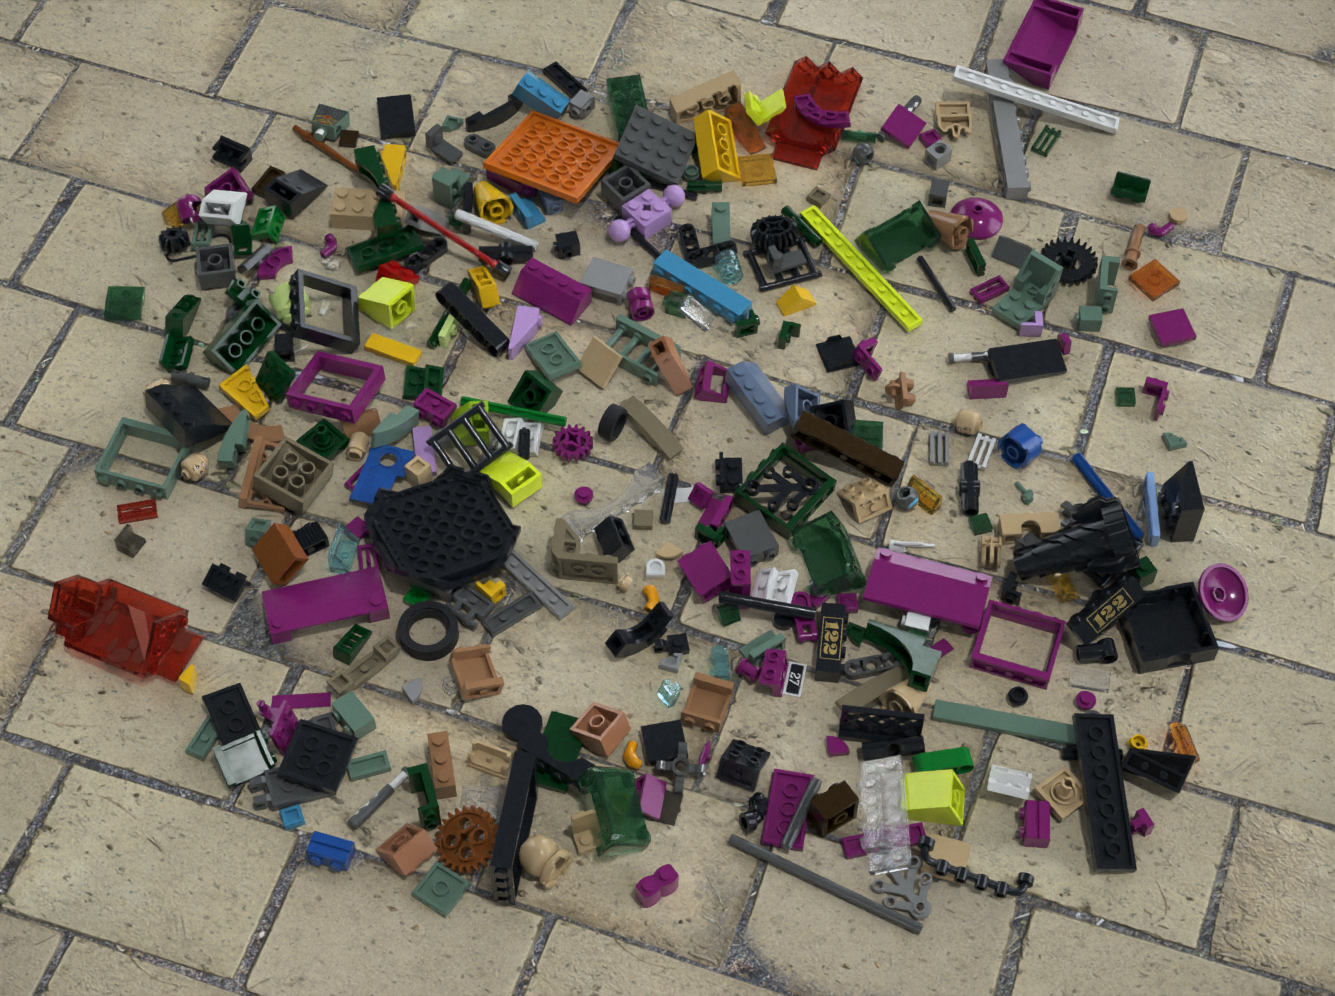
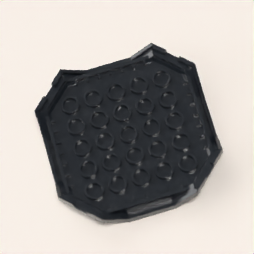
M451 464L433 481L399 492L379 487L372 505H369L364 514V522L372 545L387 571L450 589L487 578L507 561L521 533V526L511 522L497 500L488 474L477 471L474 474L464 471V468Z

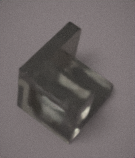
M126 524L114 539L117 551L134 558L145 545L146 539L135 534L132 526Z

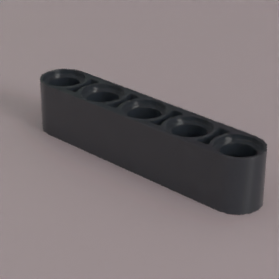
M449 282L435 293L437 301L492 356L498 357L508 349L509 338L454 283Z

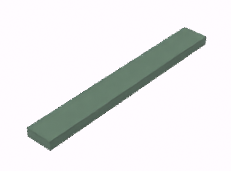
M938 699L935 700L932 720L1076 747L1072 724Z

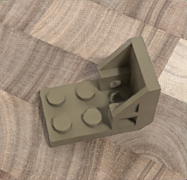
M556 518L551 549L552 572L559 579L617 584L618 557L593 555L591 553L581 554V540L565 519Z

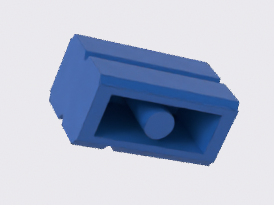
M314 831L306 849L307 860L315 866L323 864L336 872L341 870L348 871L351 860L356 852V847L353 841Z

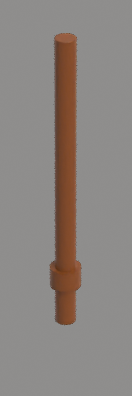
M298 125L293 126L292 130L299 134L303 140L311 142L359 174L355 163L322 141H317L310 131L304 130Z

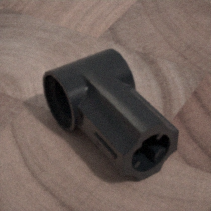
M1103 638L1097 641V643H1090L1087 646L1084 644L1076 646V657L1079 663L1101 661L1104 664H1110L1118 660L1113 638Z

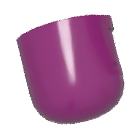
M188 194L177 200L176 207L180 223L190 224L196 221H203L199 217V212H197V207L202 203L197 195Z

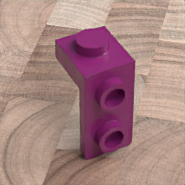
M874 337L862 340L857 345L852 356L866 371L867 375L873 381H877L883 369L870 355L878 343Z
M1146 377L1142 393L1160 398L1154 420L1157 421L1159 415L1163 416L1166 407L1162 403L1163 400L1167 401L1170 390H1167L1169 382Z

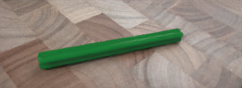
M462 396L460 405L463 406L469 401L485 400ZM488 401L489 412L565 427L567 423V417Z

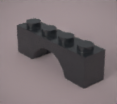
M531 726L516 744L517 751L536 754L538 770L546 771L556 781L566 783L574 792H580L585 795L599 777V767L583 757L571 762H562L553 758L547 750L548 736Z

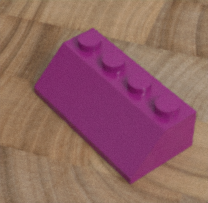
M531 258L521 269L512 290V295L536 308H540V310L570 326L574 324L592 303L591 288L534 258Z

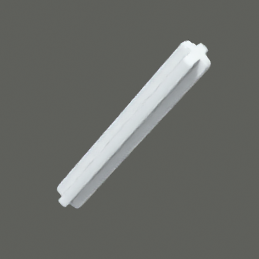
M457 209L454 218L520 246H533V251H536L539 242L463 210Z

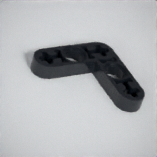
M683 224L679 228L686 260L696 268L734 258L738 253L735 242L730 240L700 248L696 231L692 224ZM686 231H689L690 237L688 238L686 236ZM690 243L696 244L695 247L691 249L687 248V245ZM710 252H716L714 257L707 256Z

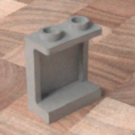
M593 257L580 283L591 288V291L616 298L617 305L621 306L623 301L627 300V293L629 288L634 286L636 277H634L633 268Z

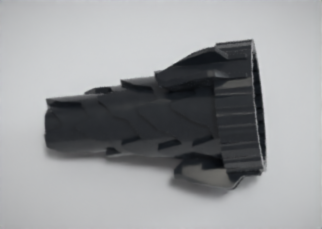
M1100 495L1095 496L1071 513L1072 518L1076 522H1073L1069 527L1060 529L1053 535L1041 538V542L1022 547L1013 552L1015 568L1021 581L1036 576L1043 578L1056 573L1064 574L1087 570L1092 573L1114 575L1141 567L1139 554L1120 498L1116 496L1108 499Z

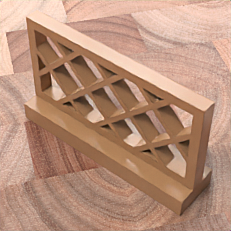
M255 435L239 495L238 508L246 509L247 506L280 513L285 512L286 507L284 505H273L271 502L273 499L253 489L254 475L269 457L265 452V447L275 449L279 443L265 441L263 436ZM258 493L264 498L260 502L252 501V497Z

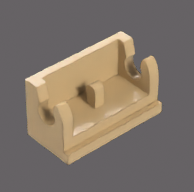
M474 739L472 752H468L467 766L505 780L512 766V752Z

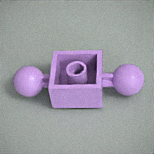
M670 185L663 191V197L659 198L650 189H647L622 205V218L624 220L617 219L609 225L608 234L610 238L616 242H623L629 238L633 228L645 239L659 232L672 223V209L670 207H678L684 202V190L678 185Z

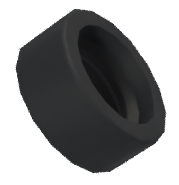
M614 403L608 406L600 420L598 435L611 442L615 441L624 428L628 411Z

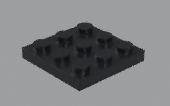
M300 719L277 771V776L336 795L358 744V738Z

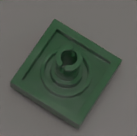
M267 351L255 380L274 401L282 403L292 380L295 379L296 373L274 351Z
M325 418L296 440L297 443L329 461L346 448L350 441L347 436Z

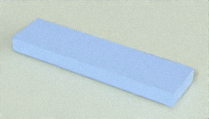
M1147 472L1143 481L1149 545L1157 547L1160 539L1155 479L1154 472Z

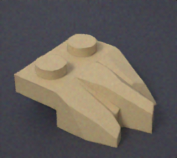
M970 101L935 102L936 122L943 132L950 130L954 140H958L960 131H964L966 134L971 133L973 122Z

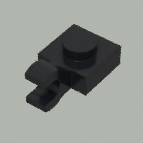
M686 633L667 635L666 640H654L655 645L653 647L655 653L669 651L670 656L673 653H683V655H686L690 652Z

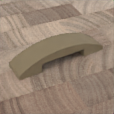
M387 635L373 645V651L345 672L341 669L329 678L326 683L339 696L360 687L379 673L398 654L401 646Z

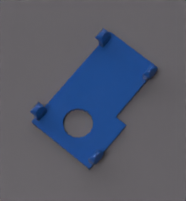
M389 445L370 448L368 457L353 492L349 496V500L372 505L379 487L391 490L396 477L404 479L406 475L404 466L414 458V451ZM386 454H392L397 458L392 466L382 465L380 459Z

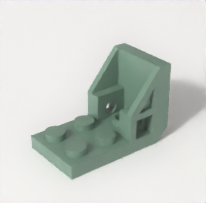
M1033 249L1019 270L1013 288L992 308L991 313L1020 330L1022 322H1030L1034 317L1035 311H1041L1051 302L1057 292L1063 267Z

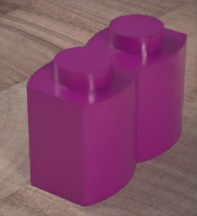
M666 864L659 867L653 875L642 878L635 886V897L643 908L652 907L659 902L661 897L674 893L679 886L678 873L671 864Z

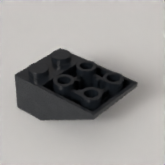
M299 169L276 177L264 188L266 203L271 206L277 205L284 214L293 219L328 186L304 170Z

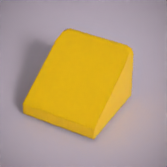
M193 664L179 676L181 688L191 695L194 693L197 673Z

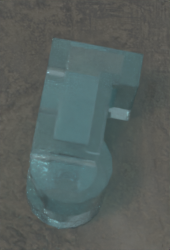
M716 645L711 649V663L714 669H710L709 676L730 681L728 649L724 645Z

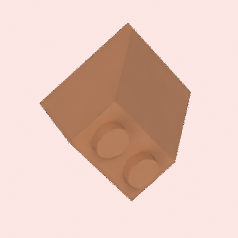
M593 701L569 730L592 752L608 757L631 730L625 712Z
M406 823L375 850L397 873L406 876L413 873L422 861L428 860L437 847L423 828Z

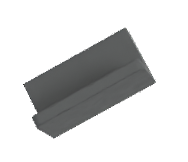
M1000 235L992 256L1022 267L1028 254L1036 248Z

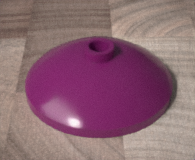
M971 197L963 199L956 203L951 210L953 214L966 215L973 219V232H969L967 238H974V240H985L995 236L1003 224V215L999 207L984 198Z
M1224 563L1213 564L1202 572L1198 581V595L1206 612L1222 622H1230L1240 618L1246 611L1249 601L1248 588L1242 575L1235 568Z

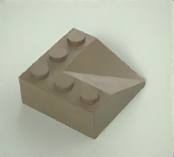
M285 436L255 473L253 489L302 516L333 476L334 463Z

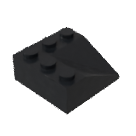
M1188 461L1163 484L1161 492H1158V501L1162 503L1163 507L1162 518L1166 520V534L1169 535L1171 543L1194 541L1205 510L1193 461Z

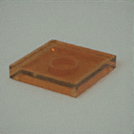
M1156 259L1129 275L1128 278L1153 302L1180 284V280Z

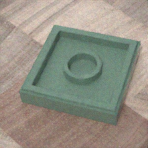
M436 861L412 891L411 895L446 918L470 888L471 883Z

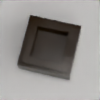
M342 130L339 146L357 148L359 131Z

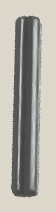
M811 778L781 841L782 848L791 850L809 812L810 801L821 787L822 781L820 779Z

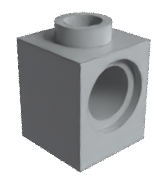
M940 139L925 149L924 162L937 171L951 161L952 148Z

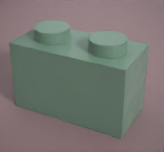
M352 690L331 703L333 712H331L337 723L341 722L343 724V730L346 734L357 737L359 740L376 729L375 718Z

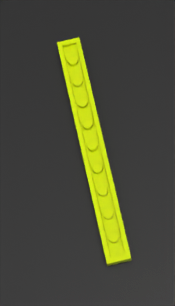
M815 205L800 212V215L803 217L802 220L823 239L826 246L907 332L923 324V319Z

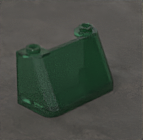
M919 200L912 204L910 208L903 210L889 220L864 231L854 242L882 272L886 270L888 273L896 268L895 265L925 247L930 249L937 245V240L942 236Z
M832 510L791 530L793 536L791 539L792 545L795 549H799L802 552L811 576L808 589L812 596L815 595L817 598L858 590L867 585L849 534Z
M589 767L578 777L580 788H588L585 790L586 795L591 794L600 827L597 837L601 838V845L596 847L598 858L644 851L651 842V835L646 827L635 785L634 773L629 768Z

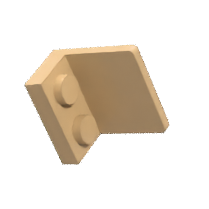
M864 477L860 481L846 485L843 489L838 490V494L852 504L855 519L859 524L893 509L888 489L871 477Z
M611 804L598 805L592 810L586 812L579 811L571 816V833L579 856L619 844V839L612 823Z

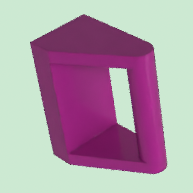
M707 360L699 367L694 398L700 401L727 403L729 386L725 382L727 368L710 360ZM712 375L724 376L721 394L710 389Z

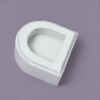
M655 558L647 562L646 579H665V564L662 560Z

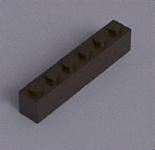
M805 410L798 417L790 434V437L889 487H892L897 481L905 463L899 457L891 455L880 447L874 446L864 439L858 438L848 431L840 429L829 421H825Z

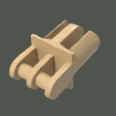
M982 535L980 551L982 568L985 567L986 555H988V568L993 567L994 555H996V569H1000L1002 536L993 538V536L985 537V535Z

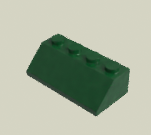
M257 298L249 300L202 353L215 366L232 375L252 360L282 324Z

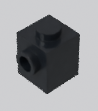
M576 230L555 234L553 249L555 253L558 252L559 259L580 255V242Z

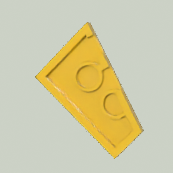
M247 364L219 384V389L242 410H248L250 417L255 421L270 411L269 405Z

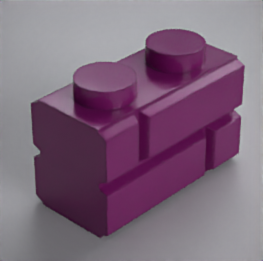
M1026 800L1023 807L1019 808V820H1023V826L1019 827V838L1023 839L1024 847L1047 848L1050 842V802Z

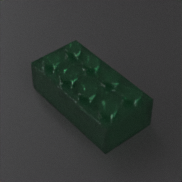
M640 74L606 79V93L617 142H620L635 106L638 105L648 110Z

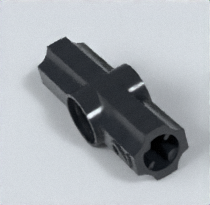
M502 242L498 246H479V251L498 262L501 260L508 265H512L513 262H526L533 258V246H514L510 242Z
M966 460L961 463L959 496L961 497L962 504L961 511L966 517H973L979 513L980 480H978L977 463L972 460Z
M923 735L903 738L891 737L887 740L862 743L864 761L886 758L897 759L902 756L925 753ZM891 744H897L899 749L896 752H890L888 747Z

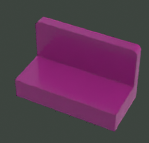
M996 379L968 380L967 382L969 400L1006 398L1008 382H997Z
M726 494L723 501L711 498L698 523L701 522L716 532L723 526L733 508V497Z
M648 773L636 778L628 816L635 819L644 814L655 820L660 819L667 783Z

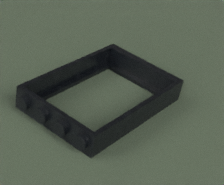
M514 752L490 862L494 902L502 906L515 905L523 869L519 860L520 847L529 838L539 793L536 754Z

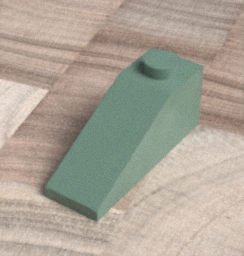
M712 202V245L731 241L730 202Z

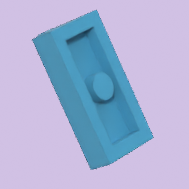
M516 192L510 195L513 211L527 230L545 222V217L530 197L520 199Z

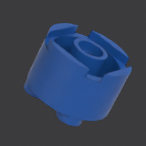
M1021 423L1002 436L998 441L997 447L998 450L1001 448L1003 453L1001 457L1009 466L1016 469L1018 467L1025 468L1041 454L1043 439L1028 428L1026 424Z

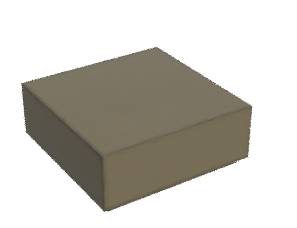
M816 186L806 196V201L821 209L831 198V194Z
M634 509L633 529L652 530L653 510Z

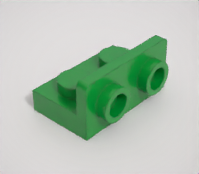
M277 205L258 210L251 232L253 240L269 237L273 243H278L285 215Z

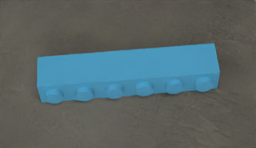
M667 249L653 262V274L657 278L669 283L671 287L682 291L686 296L695 299L699 304L724 317L728 322L735 324V321L748 318L749 310L752 309V301Z

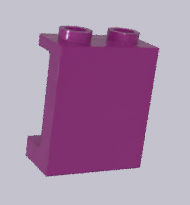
M711 541L699 545L696 550L684 554L677 561L703 604L718 596L721 591H726L732 587L731 572Z
M731 550L730 572L732 587L729 588V592L750 596V550ZM730 605V609H749L746 607Z

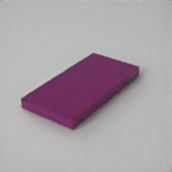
M774 769L762 846L784 849L781 847V841L811 778L815 777V775ZM809 812L791 848L793 851L803 852Z

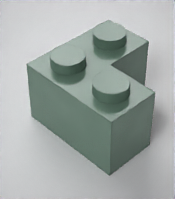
M441 167L432 176L434 201L452 210L464 197L466 182H471V175L454 167L451 170Z

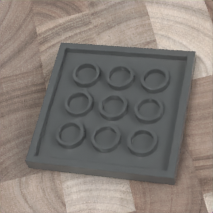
M636 105L613 158L668 185H678L696 143V135L694 132Z

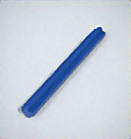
M1081 453L1075 454L1072 461L1097 493L1106 499L1115 497ZM1124 509L1134 539L1137 541L1144 538L1143 531Z

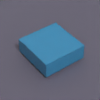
M300 804L279 810L286 831L306 825Z

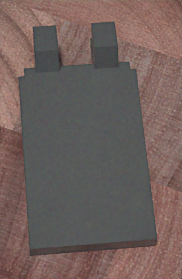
M279 767L264 770L263 776L249 779L251 793L260 792L265 789V794L253 797L255 811L263 810L267 807L275 810L334 796V794L277 776Z

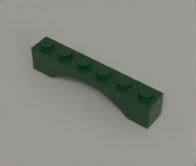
M371 145L353 149L358 173L367 178L376 189L382 183L389 186L388 178L383 176L386 175L384 165H380V162H382L380 152H376L375 146ZM381 198L373 213L378 239L397 236L399 235L398 228L401 227L400 218L395 216L397 214L395 203L392 204L391 201L387 202Z

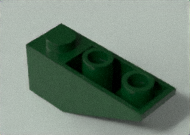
M187 294L177 302L165 316V336L170 333L174 338L178 339L185 337L189 333L202 298Z

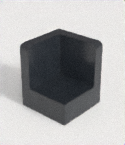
M292 333L275 334V353L284 362H295L294 337H292Z

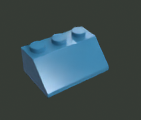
M529 70L512 93L514 97L533 110L555 119L559 118L571 101L567 96Z

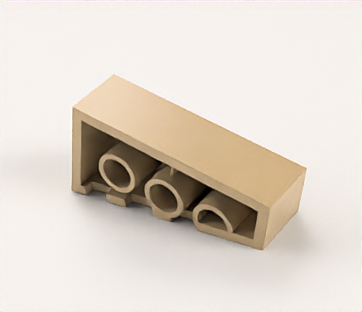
M732 70L670 98L669 111L675 123L681 124L692 121L694 117L707 109L718 114L740 108L742 84L735 70Z

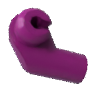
M1171 222L1162 227H1157L1156 223L1148 225V233L1153 236L1163 237L1174 229Z

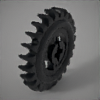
M1064 236L1063 242L1057 237L1056 244L1051 239L1050 246L1046 243L1045 248L1041 249L1040 254L1055 263V259L1059 255L1061 256L1060 266L1063 267L1059 283L1062 281L1063 285L1067 283L1073 285L1074 282L1081 284V281L1087 282V279H1091L1093 274L1096 273L1098 267V257H1095L1096 251L1091 253L1092 246L1086 249L1087 242L1080 245V238L1074 243L1073 237H1071L1069 242H1067L1066 236ZM1077 258L1081 262V266L1078 269L1075 267Z

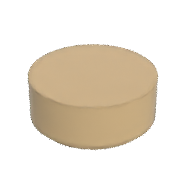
M1175 207L1170 211L1169 220L1177 225L1186 222L1188 213L1181 207Z

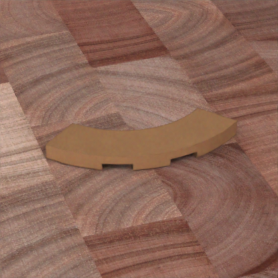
M237 404L219 408L232 423L241 413ZM250 421L248 442H254L255 435L263 436V440L280 443L285 437L282 425L264 426Z

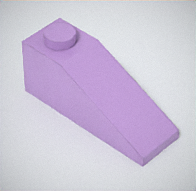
M518 305L508 347L509 360H513L522 351L524 344L529 343L537 334L538 327L542 326L543 316L540 315V308Z

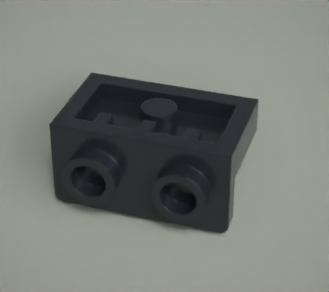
M719 452V459H715V470H719V474H716V486H720V493H734L740 483L743 484L742 457L723 458V452Z
M212 563L202 585L237 602L245 585L250 586L251 582L246 580V575L238 571L235 574L230 572L231 567L220 563L219 566Z

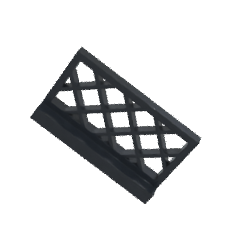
M842 705L838 738L844 741L864 743L887 740L891 737L919 736L922 733L925 714ZM891 744V745H890V746L899 747L897 744Z

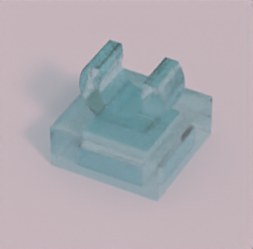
M669 679L662 681L657 695L670 708L675 705L680 696L679 691L683 690V687L679 682L673 684Z

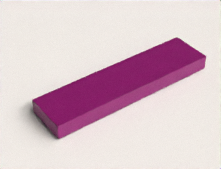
M919 822L841 838V843L846 860L878 854L882 850L893 851L917 846L919 837L926 836L923 823Z

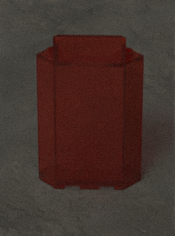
M807 56L794 61L783 88L786 109L781 114L775 115L770 119L765 132L776 144L770 159L817 171L822 157L836 150L844 128H828L808 121L798 111L794 96L811 93L812 99L820 109L836 112L849 111L850 114L863 77L853 67L839 72L830 61L818 67Z

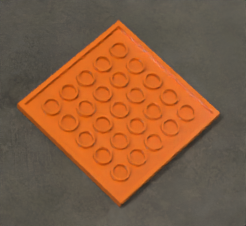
M532 110L483 162V168L577 204L611 166L612 158L619 142Z

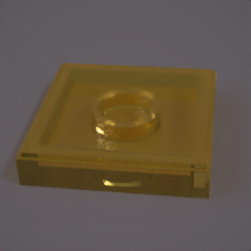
M772 153L737 157L742 187L777 183Z

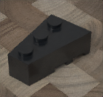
M1130 748L1122 767L1176 793H1181L1197 756Z

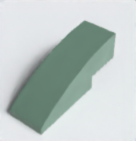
M406 405L397 415L390 412L373 430L371 447L377 448L387 445L411 432L412 428L418 425L419 410Z
M242 410L223 438L217 458L221 468L236 469L238 452H246L251 421L248 410Z

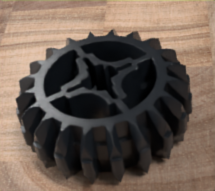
M776 214L757 219L752 224L750 230L751 240L755 247H759L760 250L765 249L766 251H768L769 246L773 245L779 251L792 247L799 235L798 226L794 219H790L789 216H776Z

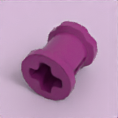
M743 658L737 666L736 673L744 675L750 679V682L755 683L761 674L762 668L752 665L748 662V659Z

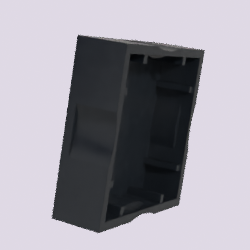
M1193 581L1170 585L1157 590H1144L1146 595L1118 618L1138 674L1213 661L1219 650L1211 626L1204 616L1202 603Z

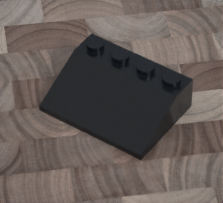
M160 384L145 390L146 408L185 448L227 432L232 424L195 386Z

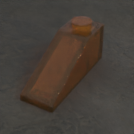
M737 102L725 107L724 117L731 120L733 134L749 154L753 155L766 149L755 124L746 113L743 105Z

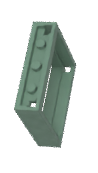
M122 417L94 472L97 481L104 485L110 484L120 489L135 491L138 494H147L157 499L168 500L181 475V462L192 453L195 445L185 448L166 428ZM127 435L181 449L163 485L109 471Z

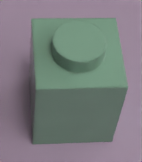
M1079 306L1078 313H1075L1074 323L1078 325V331L1100 332L1103 321L1102 307Z

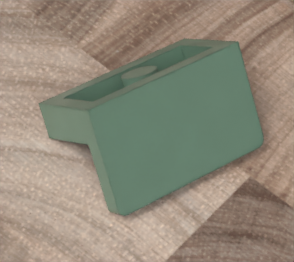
M769 630L741 647L740 653L744 658L748 659L749 663L757 666L764 661L766 649H785L786 638L782 633L775 635L772 630Z

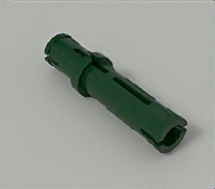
M789 205L782 208L781 214L785 217L789 216L790 219L795 218L798 222V231L815 248L821 245L823 239L802 220L803 217L800 214H796Z

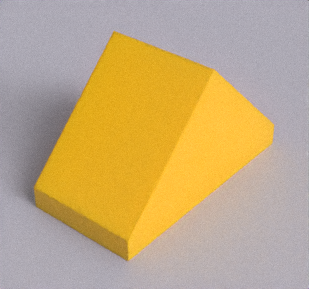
M792 285L776 301V305L784 317L817 304L809 290L796 285Z

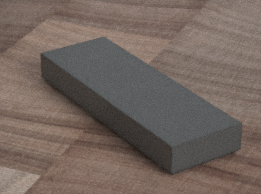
M529 591L483 619L482 625L492 637H495L541 609L542 604Z

